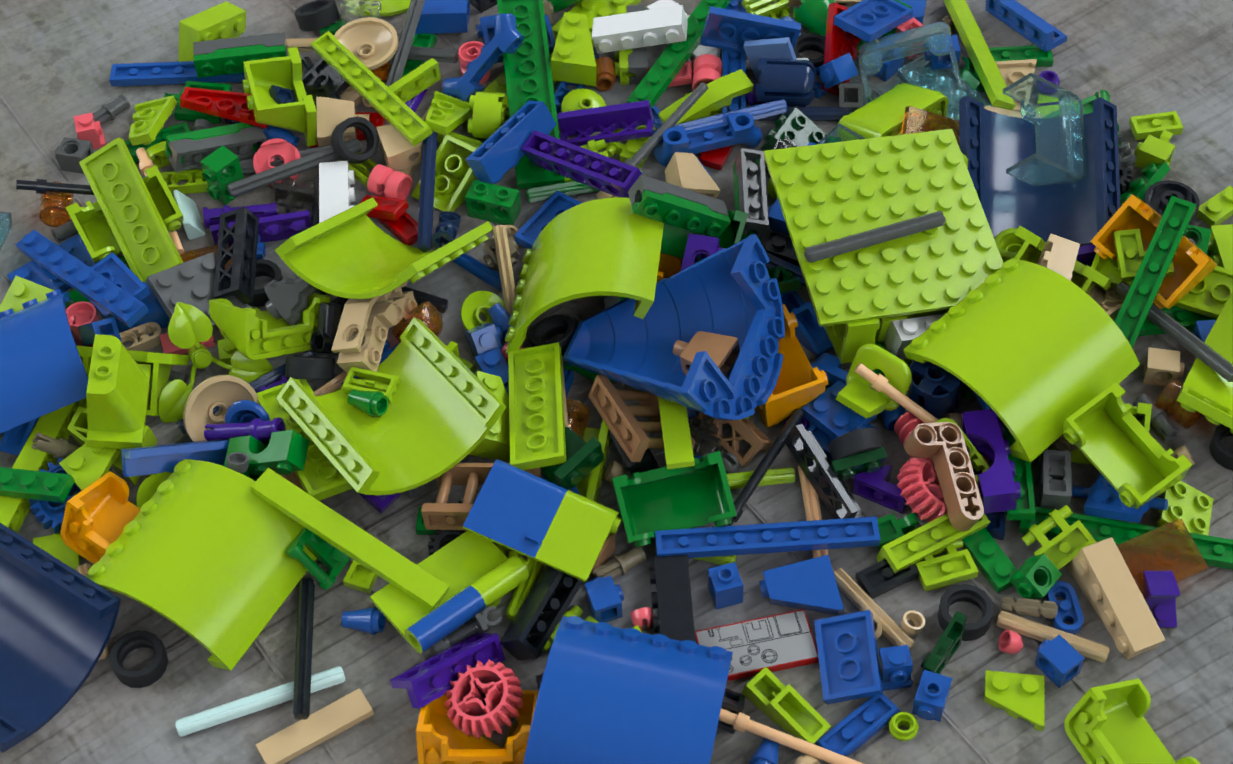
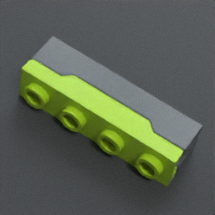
M644 5L618 6V14L645 10ZM646 47L615 51V60H619V62H615V76H620V85L639 84L647 74Z

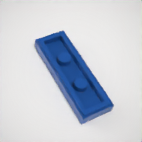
M884 694L872 696L817 740L815 745L848 757L889 724L890 719L899 713L900 709Z

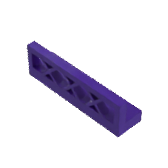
M649 100L561 112L557 116L561 129L560 140L577 146L586 145L591 140L599 141L604 139L606 143L651 137L654 125V115ZM647 125L646 129L636 130L639 126ZM623 128V130L619 133H612L616 129ZM594 132H601L597 136H590ZM578 135L574 139L567 140L568 136Z
M305 210L259 218L258 234L260 235V242L289 239L312 227L310 211ZM235 222L228 223V230ZM219 224L210 226L216 250L218 248ZM234 237L226 245V249L230 248L234 243Z
M475 633L390 679L392 688L406 689L412 708H421L446 694L445 691L452 690L454 687L450 684V681H457L459 679L457 672L463 674L467 672V665L475 668L477 661L482 662L484 666L488 660L493 661L495 665L505 661L498 634Z

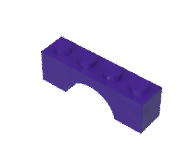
M992 409L963 412L962 431L976 450L992 463V466L987 471L978 475V490L984 507V514L1016 510L1017 498H1021V488L1019 481L1014 482L1015 465L1013 460L1008 459L1010 448L1008 440H1003L1002 437L1004 435L1003 421L997 418L996 413Z

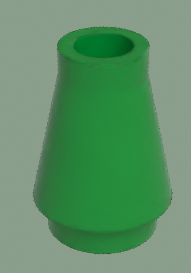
M352 390L348 395V403L357 407L372 417L382 416L388 409V398L381 391Z

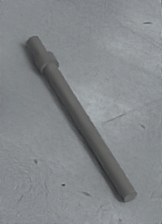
M701 82L637 153L624 163L638 168L639 163L663 139L664 131L674 127L708 90V86Z

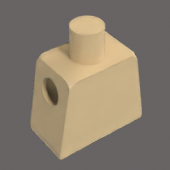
M316 97L317 141L319 147L332 145V132L344 120L358 116L370 121L369 114H356L355 102ZM349 127L345 130L343 135L344 142L356 139L357 127Z
M392 125L376 127L379 135V145L387 167L394 169V171H401L422 162L423 141L414 147Z

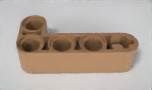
M951 422L918 424L905 439L904 448L912 457L933 458L949 520L955 529L963 532L968 531L983 516L984 507L962 431L956 424Z

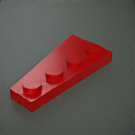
M835 2L828 5L824 64L847 53H850L852 59L855 60L859 52L857 51L858 44L862 41L861 38L834 25V17L848 9ZM822 82V90L839 96V84L825 89Z
M185 87L180 97V107L266 129L268 125L257 123L253 110L248 109L247 96L249 94Z

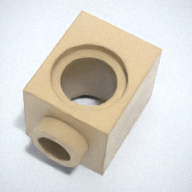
M1148 347L1143 366V384L1175 388L1177 379L1182 378L1184 373V362H1180V351Z

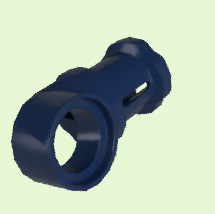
M443 211L439 214L438 225L432 237V245L436 250L443 247L442 242L446 245L455 240L461 221L459 214L451 211Z

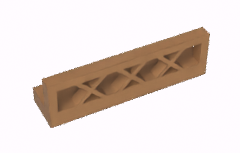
M701 412L695 417L729 453L737 457L738 462L742 466L747 467L759 450L767 452L773 444L749 419L731 421L715 419V421L708 422L705 419V414ZM729 423L732 426V438H724L722 436V424ZM746 440L752 446L744 457L739 453V441Z

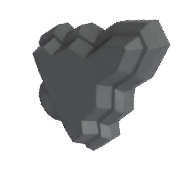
M299 276L296 279L286 277L281 281L272 280L263 286L270 299L265 303V306L275 319L278 320L283 317L291 326L296 325L302 319V312L308 307V298L316 292L317 288Z

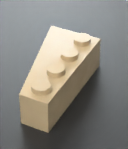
M1050 234L1036 264L1049 268L1071 281L1080 244Z
M1111 537L1082 548L1067 568L1115 641L1119 652L1128 660L1158 648L1166 639L1113 538Z

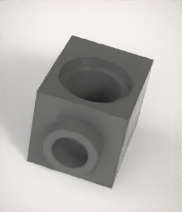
M64 137L60 146L56 148L55 158L61 170L84 174L79 162L93 154L94 150L91 141Z

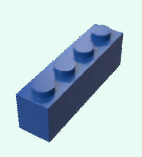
M529 100L466 160L479 181L491 184L497 183L525 155L521 147L533 130L549 135L550 130L557 124L544 102Z

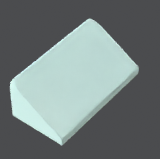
M174 190V199L184 217L182 223L187 238L191 240L205 236L206 232L196 203L180 191Z

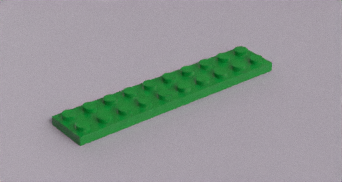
M497 0L498 14H513L516 17V28L524 36L522 44L514 54L503 53L509 117L511 118L529 100L542 101L557 124L550 130L549 136L560 139L543 0ZM526 155L515 166L517 189L535 188L565 182L564 176L535 166Z

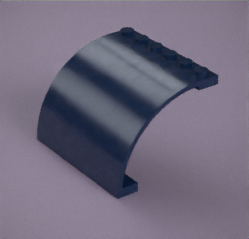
M967 95L959 99V148L968 158L967 169L993 237L995 238L1003 230L1022 226L1042 238L1045 242H1047L1050 234H1054L1077 242L1080 246L1093 244L1090 241L1121 207L1117 106L1100 97L1093 100L1092 113L1060 119H1025L983 108L982 103Z
M0 523V751L5 752L48 723L80 689L107 645L116 622L121 599Z

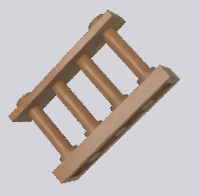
M597 375L588 397L630 461L641 462L647 449H664L663 438H648L645 432L662 434L658 396L641 390L615 389L608 377ZM623 400L639 401L642 406L626 405ZM634 416L650 417L653 422L637 421ZM691 436L692 449H693L694 444H695V441H694V439H693L692 436Z
M458 463L437 477L436 483L440 487L436 503H423L421 510L426 530H466L462 527L474 504L477 486L484 484L494 463ZM541 468L524 470L542 478ZM451 485H466L462 504L447 503Z

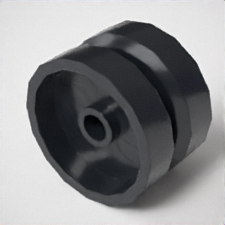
M1167 180L1159 181L1147 189L1143 201L1161 216H1163L1171 196L1197 204L1189 225L1194 226L1200 200L1197 193L1190 186L1181 182Z

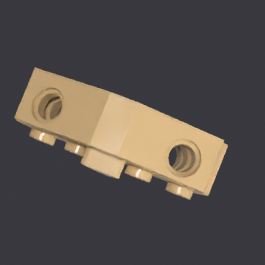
M407 283L381 296L367 299L349 298L345 303L331 349L334 353L340 352L337 364L345 372L348 373L351 366L377 372L389 328L418 316L417 303L414 299L413 291L402 292L401 288L406 286Z

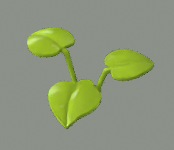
M177 302L168 324V336L175 346L189 349L188 355L192 362L190 366V382L187 386L184 381L175 379L166 384L158 402L160 419L164 423L178 422L183 419L186 401L194 390L192 388L197 368H206L211 362H214L230 370L228 375L238 377L250 383L272 371L273 366L266 358L251 360L244 357L238 350L231 356V365L212 356L207 347L199 343L208 341L212 336L213 327L210 319L198 308L186 303Z

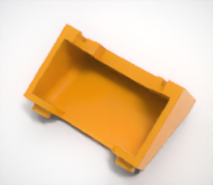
M1132 194L1090 242L1096 246L1094 251L1105 260L1107 257H1110L1117 262L1113 232L1140 228L1143 249L1147 251L1162 216ZM1183 236L1172 260L1175 271L1174 275L1164 278L1155 298L1154 304L1160 309L1164 307L1170 309L1218 265L1185 236Z
M783 304L785 338L779 340L778 353L783 355L781 371L776 386L767 402L756 407L766 428L779 424L792 415L795 409L802 408L824 393L826 390L825 386L828 385V379L824 370L819 371L817 367L812 368L795 335V327H798L797 319L793 312L789 313L785 304Z
M109 471L67 501L61 526V538L65 545L93 564L102 558L106 553L107 547L117 540L122 534L124 527L140 512V508L128 501L129 487L124 479Z
M523 690L524 696L520 698L523 702V707L516 709L519 713V718L513 717L518 720L519 725L511 737H507V742L503 748L483 737L478 739L473 734L468 737L462 731L457 730L447 716L448 710L445 708L444 703L448 700L446 694L421 707L416 728L418 764H523L539 690Z

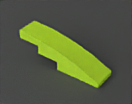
M740 69L706 84L708 90L676 124L709 117L712 111L731 105L732 98L752 92L753 83L744 71ZM691 93L659 112L658 117L664 123Z
M658 397L667 469L695 466L687 408L676 402Z

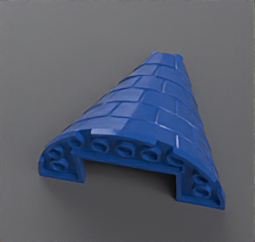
M756 234L750 235L735 245L710 255L672 277L664 278L657 282L654 302L644 319L633 316L635 299L625 298L579 322L564 353L563 360L569 366H576L592 373L601 374L614 381L625 383L641 391L676 402L715 419L731 421L753 415L755 413L754 409L767 402L776 386L783 361V355L778 353L779 340L785 338L781 294L777 279L770 278L765 264L770 260ZM703 331L738 338L740 353L734 367L725 377L706 351L696 352L686 376L682 371L680 357L673 354L674 344L677 340L689 343L696 332Z

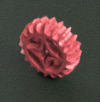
M910 458L899 469L900 473L897 478L900 482L897 486L902 490L900 496L904 497L907 501L905 505H909L912 508V513H917L920 520L926 519L927 523L947 514L933 458Z
M488 660L484 666L482 662L477 661L475 668L467 665V672L464 674L457 672L459 679L457 681H450L454 688L445 691L448 700L444 703L445 708L448 710V718L453 722L457 730L462 731L468 737L473 734L475 738L480 739L484 733L486 737L491 738L492 732L495 730L497 733L502 734L501 727L505 724L512 727L511 717L519 718V713L516 709L523 707V702L520 698L524 694L520 687V680L518 677H515L512 669L506 668L500 662L495 665L493 661Z

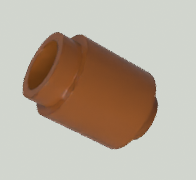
M599 57L595 59L596 88L600 91H608L612 89L616 82L615 63L611 58Z

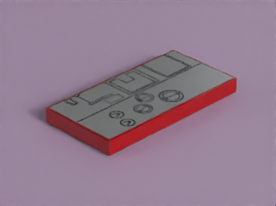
M804 609L695 631V639L698 645L707 647L719 646L726 651L733 652L727 682L756 676L765 666L771 672L819 663L817 647Z

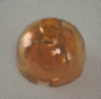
M427 301L411 310L410 312L413 315L407 320L403 317L392 331L396 340L401 342L402 340L399 337L413 317L420 319L439 337L443 330L442 316L438 309Z

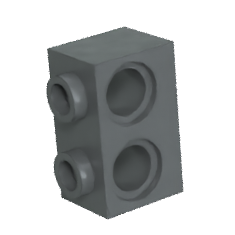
M1045 449L1042 452L1039 464V507L1059 510L1065 505L1069 507L1072 497L1071 451Z

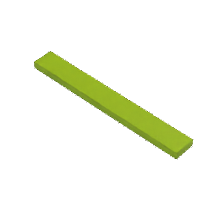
M943 0L992 106L1013 110L1016 104L966 0Z
M329 31L311 43L312 49L414 147L433 133L431 127Z
M270 468L251 486L252 493L431 611L436 608L448 593L450 586Z

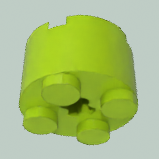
M476 92L475 95H470L469 108L473 109V118L468 120V133L473 134L474 139H488L506 122L507 105H502V99H506L505 93Z

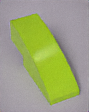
M766 666L741 692L782 729L804 741L814 744L831 727L790 684L785 686Z

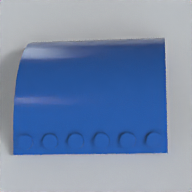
M60 289L47 293V299L39 303L35 298L23 303L24 309L14 312L13 308L0 313V433L86 398L89 377L76 347L65 303L72 300L69 291L62 293Z
M563 616L544 670L523 764H710L733 652L726 651L719 646L707 647L698 645L691 640L679 641L670 639L662 634L651 635L641 633L634 628L622 629L613 627L605 622L594 623L584 621L577 616Z

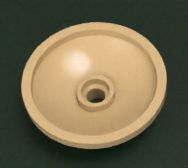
M367 17L353 20L343 25L334 34L369 70H374L388 62L398 48L396 30L390 23L379 18Z
M231 375L210 377L197 385L189 395L183 412L184 427L193 442L206 441L204 437L205 425L224 424L227 409L234 402L249 400L259 404L258 395L255 390L244 380ZM219 406V411L213 414V409Z

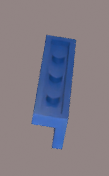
M986 0L987 12L1043 51L1048 52L1067 42V35L1016 0Z
M206 440L121 449L123 476L130 477L173 472L174 467L183 459L206 461L224 466L229 440Z

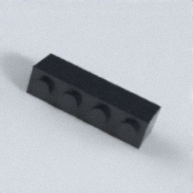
M688 554L654 557V568H649L650 585L656 584V592H651L652 609H658V616H653L654 634L660 633L670 639L679 641L691 640L696 642Z
M546 565L499 643L517 660L538 658L583 581Z

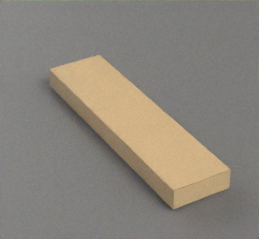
M359 688L314 712L308 719H302L255 745L265 764H285L373 716L374 712Z

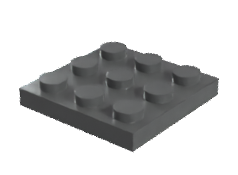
M214 252L147 277L146 283L169 319L172 317L175 304L182 302L201 310L210 319L213 329L218 328L209 314V300L215 299L213 295L217 256ZM230 278L223 286V290L230 288ZM235 295L225 298L233 306L243 309L250 308L247 303H243Z

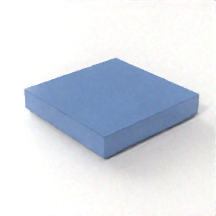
M789 37L750 40L744 43V49L756 81H759V74L762 72V70H757L760 58L797 60Z

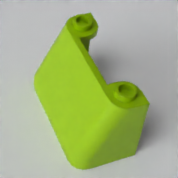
M908 83L898 84L890 91L851 114L843 116L838 123L837 135L841 136V141L843 142L908 134L922 125L928 129L932 128L934 131L941 130L945 127L949 101L939 91Z
M155 165L145 170L147 176L143 178V181L168 232H173L182 226L181 223L184 221V217L159 169ZM90 200L85 202L87 207H79L77 202L65 207L95 263H98L112 252L115 255L122 253L98 201L92 204Z
M313 293L308 298V307L302 312V319L292 326L283 317L278 320L275 319L268 310L256 312V309L239 308L233 306L229 300L222 298L209 300V314L212 321L244 357L251 360H260L312 350L310 339L313 332L317 331L320 303H330V297Z
M1115 382L1065 420L1063 435L1070 444H1075L1114 487L1125 506L1138 509L1181 481L1193 464L1183 454L1178 458L1172 457L1174 452L1171 448L1167 451L1162 448L1130 413L1132 406L1129 403L1124 405L1121 396L1126 391Z
M1139 678L1090 688L1065 718V731L1087 764H1200L1196 758L1191 756L1183 757L1176 762L1143 717L1150 708L1151 698L1148 690Z

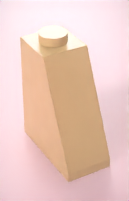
M675 152L664 170L666 182L713 198H717L721 191L693 153Z

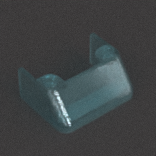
M935 22L877 38L870 43H863L859 49V67L868 103L874 100L870 75L878 73L882 69L884 62L929 50L936 56L950 54L958 86H964L950 27L944 22Z
M1029 73L1004 88L1003 94L1020 101L1021 116L1035 125L1036 154L1007 168L1006 174L1033 186L1074 183L1085 178L1087 175L1083 104L1076 94L1033 73Z

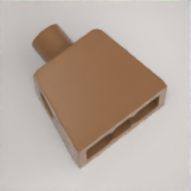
M699 331L696 332L689 343L677 340L673 347V354L680 357L682 371L687 376L696 352L706 351L724 376L727 377L736 363L740 347L736 337Z

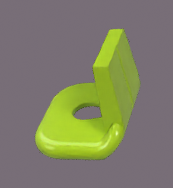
M876 344L861 346L857 350L847 374V385L837 394L835 400L848 408H852L853 411L867 419L884 410H895L900 404L882 391L877 392L870 387V382L854 372L856 367L862 363L871 371L874 369L881 370L888 379V383L904 395H906L911 384L912 374L910 368L903 360Z

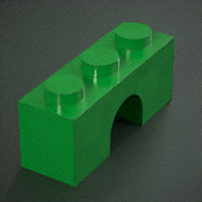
M294 430L272 432L268 446L251 435L234 437L229 440L226 458L233 452L247 454L249 457V468L243 472V475L247 477L261 476L268 468L277 474L289 475L291 472L304 470L310 441ZM226 458L224 462V467H227Z

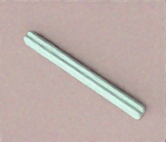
M337 666L311 675V693L343 683L345 675L342 667ZM294 681L178 719L175 722L177 732L180 736H185L292 700Z

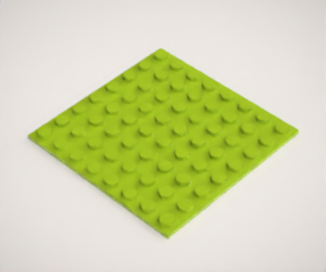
M952 129L766 150L763 153L820 327L950 309L962 301L970 291L975 290L988 276L994 274L1003 265L1002 257ZM942 211L946 218L943 226L810 263L804 255L807 247L929 213Z

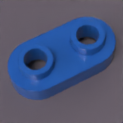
M1056 581L1046 594V601L1056 602L1058 606L1057 616L1052 619L1053 625L1056 629L1075 635L1081 630L1084 621L1076 591L1071 584L1065 581ZM1056 597H1061V598H1063L1064 600H1063V601H1059V600L1056 599ZM1064 621H1068L1072 625L1065 624Z

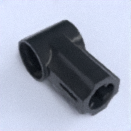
M329 302L320 303L317 331L313 332L310 339L313 352L334 353L331 349L341 319L343 305Z

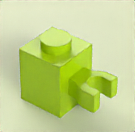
M1164 130L1160 138L1148 135L1143 143L1139 142L1134 152V155L1137 156L1135 166L1143 169L1150 163L1158 164L1165 161L1169 166L1176 145L1169 143L1173 133Z

